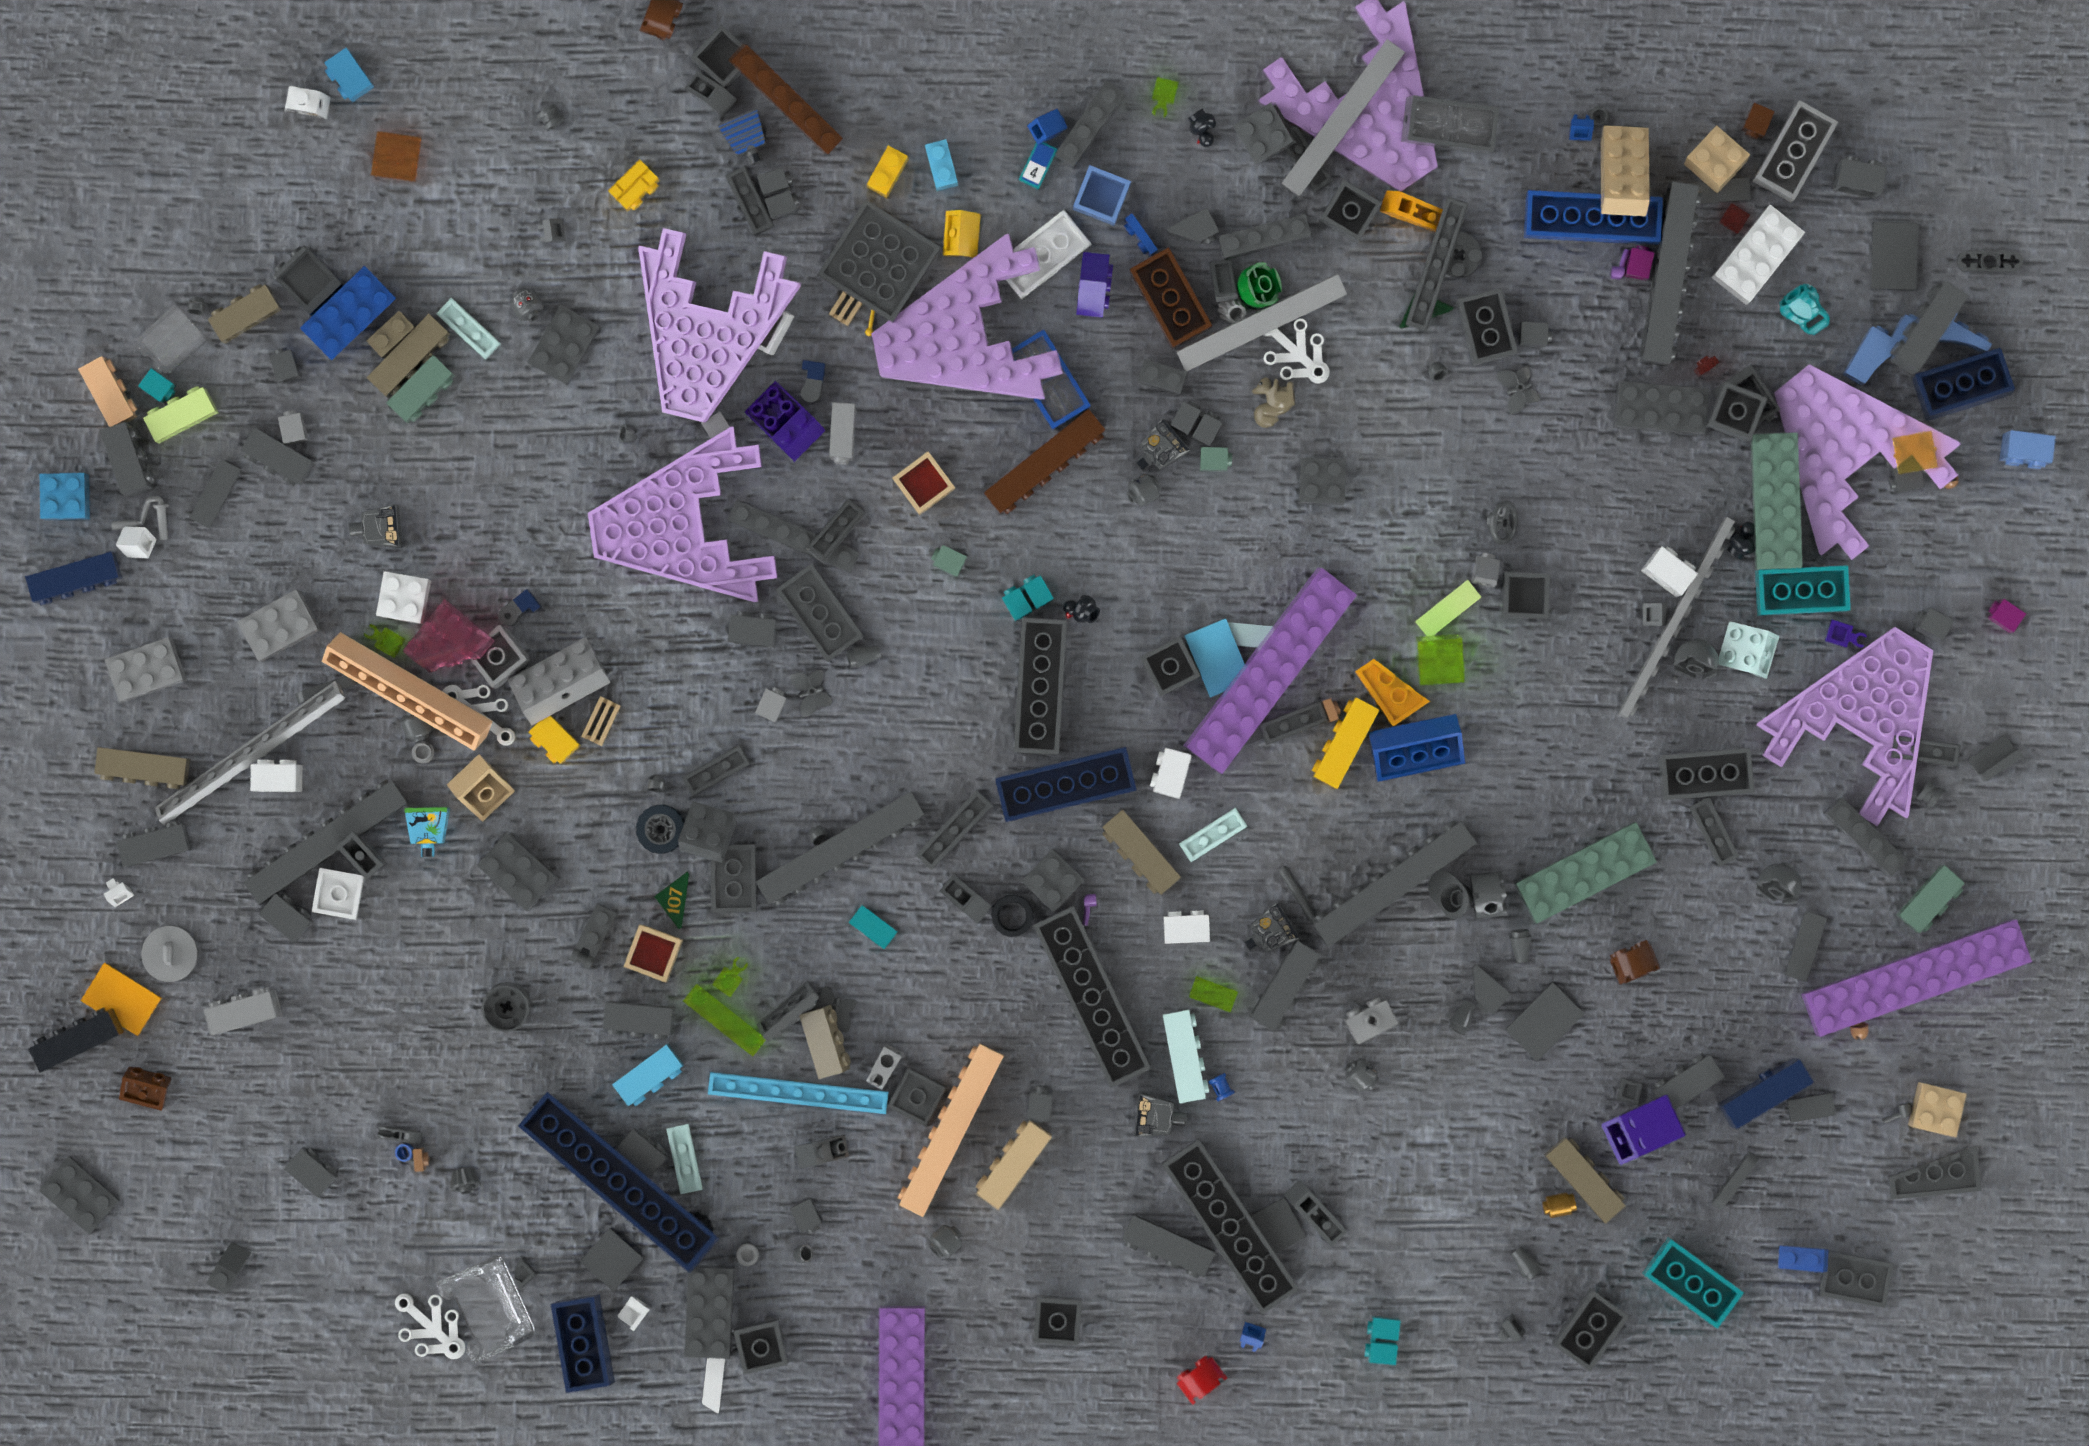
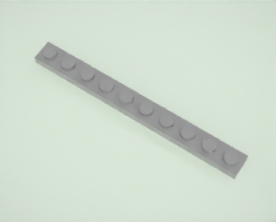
M1728 517L1723 519L1695 571L1698 573L1681 596L1667 625L1664 627L1622 704L1618 715L1628 718L1629 715L1633 716L1639 706L1636 703L1639 696H1644L1650 686L1647 684L1650 676L1654 677L1658 672L1660 665L1657 663L1661 656L1665 657L1670 650L1671 645L1668 643L1672 636L1676 638L1682 627L1679 625L1682 617L1687 618L1693 607L1689 604L1693 597L1698 598L1703 589V586L1700 584L1704 577L1708 579L1714 569L1711 564L1715 558L1719 559L1725 547L1722 544L1724 540L1731 538L1735 527H1733L1734 520Z
M335 680L157 805L155 810L158 820L165 825L176 819L182 812L193 807L202 798L212 794L215 789L229 782L232 777L247 769L259 758L266 756L269 751L283 744L289 737L303 730L305 726L315 719L320 718L326 711L337 706L345 699L341 686Z

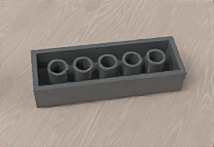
M1022 617L1014 753L1059 755L1067 620Z

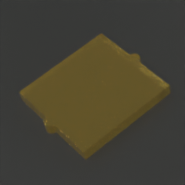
M1932 431L1892 438L1895 451L1893 457L1896 458L1898 474L1938 468L1935 452L1937 447L1934 446Z

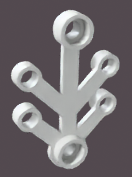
M1299 318L1294 322L1297 346L1277 328L1264 334L1266 337L1272 336L1290 352L1275 354L1269 351L1265 353L1263 358L1265 364L1301 362L1306 367L1304 369L1283 367L1280 371V377L1283 380L1308 377L1313 383L1317 384L1327 380L1329 368L1322 362L1324 338L1318 333L1311 336L1310 343L1313 346L1312 361L1306 355L1305 330L1307 322L1304 319ZM1297 322H1303L1305 327L1300 330L1296 327ZM1316 336L1321 339V343L1318 345L1313 343V338ZM1271 354L1275 359L1273 362H1268L1266 356ZM1316 368L1322 369L1323 373L1321 376L1314 374ZM1286 369L1291 372V376L1288 378L1282 374Z
M449 685L442 691L447 695L450 692H455L456 700L485 717L487 716L483 712H505L509 706L508 702L502 698L497 699L495 702L471 705L464 700L473 697L488 698L491 690L486 685L468 690H461L456 685ZM483 687L488 691L485 696L480 695V689ZM500 701L505 702V708L502 710L497 706ZM494 721L492 722L490 731L497 735L498 742L505 746L513 744L516 739L515 732L510 728H501ZM505 732L510 735L507 741L502 739V734Z
M400 1294L395 1300L396 1308L401 1312L407 1311L426 1329L411 1330L403 1328L398 1333L399 1339L407 1342L410 1339L436 1337L442 1344L427 1345L426 1343H419L415 1347L416 1355L424 1357L427 1354L444 1353L450 1359L460 1358L465 1352V1343L458 1337V1311L450 1309L445 1314V1319L449 1323L448 1336L442 1331L441 1305L443 1299L440 1295L434 1294L428 1300L432 1308L431 1321L414 1306V1299L410 1294ZM433 1297H437L440 1302L438 1305L432 1304ZM401 1299L407 1300L408 1305L406 1307L400 1305ZM450 1312L456 1314L455 1320L449 1319L448 1314ZM408 1331L409 1338L404 1339L402 1337V1332ZM451 1344L457 1345V1352H452L450 1350ZM419 1346H424L426 1348V1352L424 1354L419 1353Z

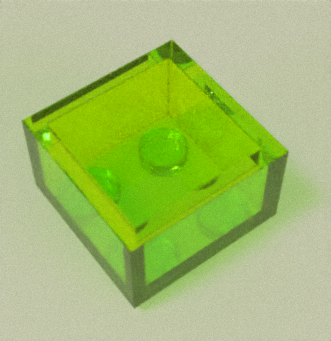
M1460 634L1415 637L1417 677L1420 685L1465 682L1463 639Z

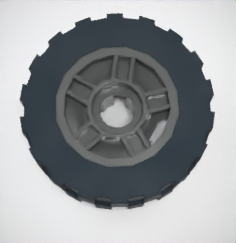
M654 805L645 809L639 816L636 823V836L639 843L646 850L657 854L669 853L679 847L678 839L685 821L675 808L668 805ZM658 825L665 827L664 833L660 834L657 832Z

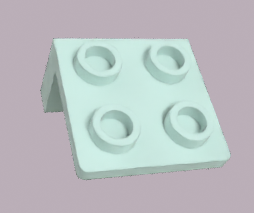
M1729 622L1719 654L1718 665L1749 672L1767 679L1779 636L1767 630Z

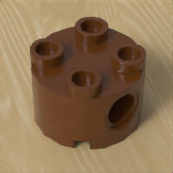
M650 0L639 31L664 41L666 38L670 39L676 25L672 23L673 18H678L684 3L679 2L680 0Z
M1647 940L1630 947L1631 951H1627V948H1624L1610 955L1611 959L1609 961L1619 985L1661 969L1651 943L1648 944Z

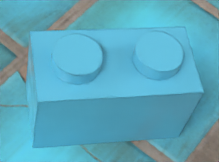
M947 139L926 144L925 149L936 191L958 186Z

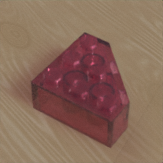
M444 599L403 649V652L431 673L437 671L442 666L452 667L462 664L463 660L482 658L495 640L461 610Z

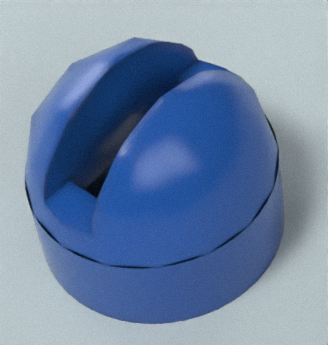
M408 1143L400 1144L395 1149V1156L401 1162L409 1161L413 1158L414 1148Z

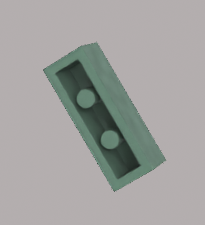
M432 355L386 403L405 422H415L422 415L421 410L426 405L430 406L437 400L438 396L436 394L441 389L446 390L454 382L452 378L455 375Z
M1940 865L1896 915L1916 933L1921 931L1925 933L1933 925L1931 920L1937 914L1940 916L1946 911L1948 901L1951 898L1956 899L1962 893L1963 889L1961 887L1965 883L1948 867Z

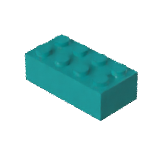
M1848 565L1755 571L1757 616L1847 612L1851 610Z
M1669 1237L1642 1272L1644 1276L1717 1329L1744 1294L1743 1291Z

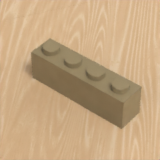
M428 314L368 375L367 379L387 398L391 395L393 396L402 387L401 385L417 372V368L433 355L432 353L438 347L442 349L449 342L450 339L448 337L450 333Z
M98 747L94 774L100 775V779L114 781V777H122V782L136 784V779L145 780L144 785L158 786V782L167 783V788L180 789L181 785H187L190 759Z
M1123 810L1102 827L1105 830L1102 835L1110 844L1114 841L1120 847L1116 851L1124 860L1129 858L1134 865L1131 868L1139 877L1145 876L1149 881L1146 885L1153 894L1158 892L1162 895L1181 878Z
M1563 1137L1544 1155L1606 1224L1625 1207V1204L1622 1202L1625 1198L1617 1189L1611 1190L1607 1185L1610 1181L1602 1172L1596 1173L1593 1169L1595 1166L1593 1161L1587 1155L1581 1156L1578 1152L1580 1147L1572 1138L1568 1141L1567 1138Z

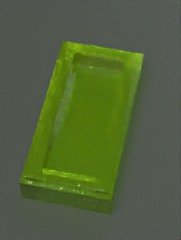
M1196 976L1188 997L1231 1013L1238 991Z

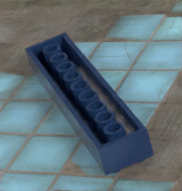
M548 1092L518 1125L520 1129L689 1273L694 1270L719 1240L716 1235Z

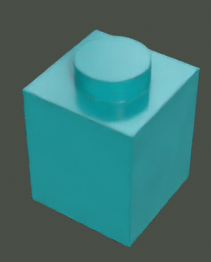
M152 368L138 385V387L163 404L165 401L171 400L176 392L174 390L176 385Z

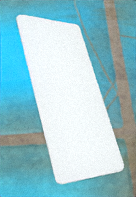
M707 1358L702 1404L719 1413L725 1359Z

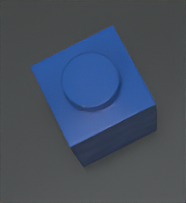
M1058 109L1037 117L1027 125L1037 145L1059 136L1068 128L1064 117L1059 113Z

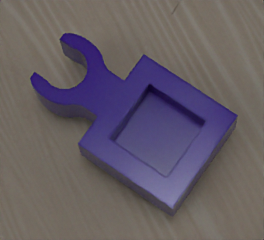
M1830 620L1824 641L1845 648L1851 642L1855 647L1862 648L1864 645L1857 643V637L1862 636L1866 638L1867 635L1864 633H1852V625Z

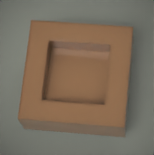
M1331 698L1322 701L1329 723L1338 720V714H1341L1337 701L1332 702Z
M424 1147L413 1149L415 1172L425 1171L426 1166L429 1165V1154L425 1152Z

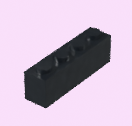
M105 1007L93 1012L94 1017L86 1020L85 1017L72 1022L74 1027L68 1030L64 1026L53 1031L54 1036L49 1039L43 1036L33 1041L34 1046L28 1050L39 1073L124 1033L114 1009L106 1011Z

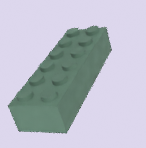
M1798 433L1753 434L1751 439L1755 569L1802 568Z
M1633 822L1514 884L1534 923H1539L1647 868L1657 861L1637 822Z

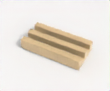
M842 292L829 315L848 327L862 304L857 302L845 320L843 317L854 301V298L850 297L840 314L837 315V310L847 296L846 293Z
M600 696L581 737L603 746L621 706ZM606 703L592 736L588 735L602 704ZM612 706L614 710L600 740L596 739L598 732Z

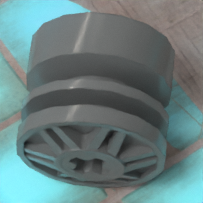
M503 982L492 987L482 1004V1014L487 1025L495 1031L504 1033L520 1028L528 1018L531 1009L530 997L526 990L512 982ZM507 1001H510V1006L513 1007V1009H508V1011H504V1006L501 1003H506Z

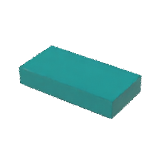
M861 905L849 921L852 926L883 949L887 947L898 932L863 905Z

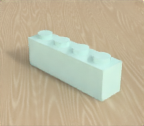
M1189 1009L1162 1014L1179 1103L1206 1099L1205 1093H1209L1207 1079L1202 1080L1201 1071H1205L1203 1057L1198 1058L1197 1049H1201L1199 1035L1194 1036L1193 1027L1197 1026L1195 1014H1190Z

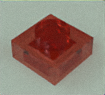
M1731 203L1718 223L1738 234L1750 214Z
M1706 355L1696 363L1698 367L1694 369V372L1700 377L1720 362L1715 355L1710 359Z

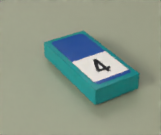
M1036 143L1020 175L1019 181L1039 190L1058 149L1046 143L1039 145Z

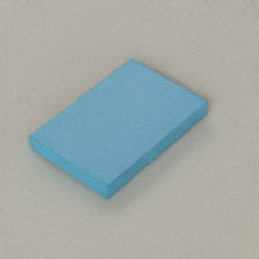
M1226 618L1184 635L1210 698L1223 693L1245 665Z

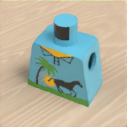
M450 807L405 808L410 843L421 844V857H435L434 843H445Z

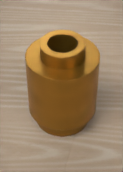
M1565 1192L1546 1196V1201L1542 1202L1544 1214H1549L1550 1218L1570 1215L1572 1212L1577 1211L1573 1193L1568 1194Z

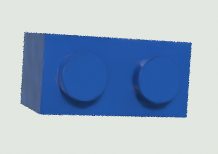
M1779 1246L1778 1268L1827 1272L1829 1249Z

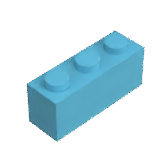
M666 1044L612 1085L627 1106L633 1103L636 1107L646 1099L644 1094L650 1090L655 1093L664 1086L662 1081L667 1077H670L672 1080L682 1073L680 1068L684 1064L670 1045Z

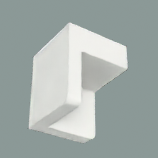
M124 527L116 546L126 557L149 558L157 539L145 527Z
M632 1295L618 1314V1318L631 1327L630 1329L634 1331L651 1307L635 1295Z

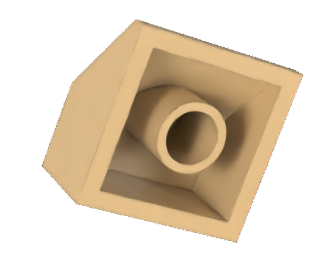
M480 754L447 784L456 798L482 822L515 792L507 781Z

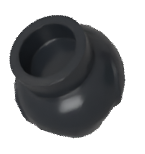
M1202 108L1188 118L1191 123L1190 132L1193 135L1199 136L1197 144L1200 143L1203 147H1210L1214 142V137L1210 132L1206 131L1209 128H1215L1216 121L1212 114L1205 113Z
M1745 522L1740 526L1741 533H1733L1730 538V546L1727 550L1740 560L1745 555L1752 554L1755 551L1754 542L1748 539V537L1754 535V524L1752 522Z
M1082 595L1077 603L1069 600L1063 605L1066 618L1073 616L1074 620L1079 623H1093L1100 614V609L1096 606L1095 600L1089 595Z

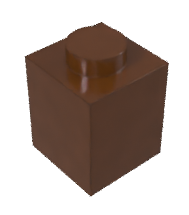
M1753 103L1741 131L1746 132L1745 136L1751 139H1762L1766 134L1775 111Z

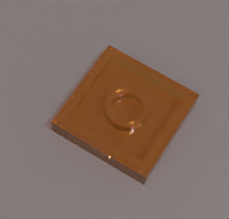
M377 131L371 176L416 182L422 138Z

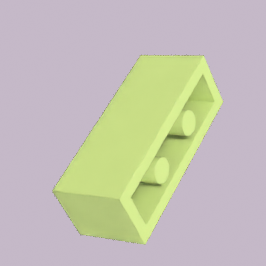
M199 386L188 390V395L180 399L179 396L167 401V406L161 409L155 407L147 412L148 416L143 419L155 442L161 443L219 413L207 389L199 388Z

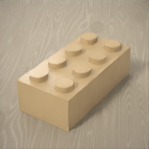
M1604 125L1601 137V214L1646 216L1650 200L1649 128Z
M1023 1120L1016 1130L1018 1134L1016 1139H1009L1002 1150L1005 1154L1001 1159L996 1157L989 1168L991 1173L988 1177L983 1175L976 1185V1188H978L977 1195L998 1210L1052 1137V1134L1033 1120L1028 1122Z

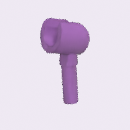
M1624 250L1619 267L1612 266L1611 279L1620 280L1623 278L1629 250Z
M1087 894L1084 897L1083 925L1088 926L1090 907L1097 906L1095 894Z

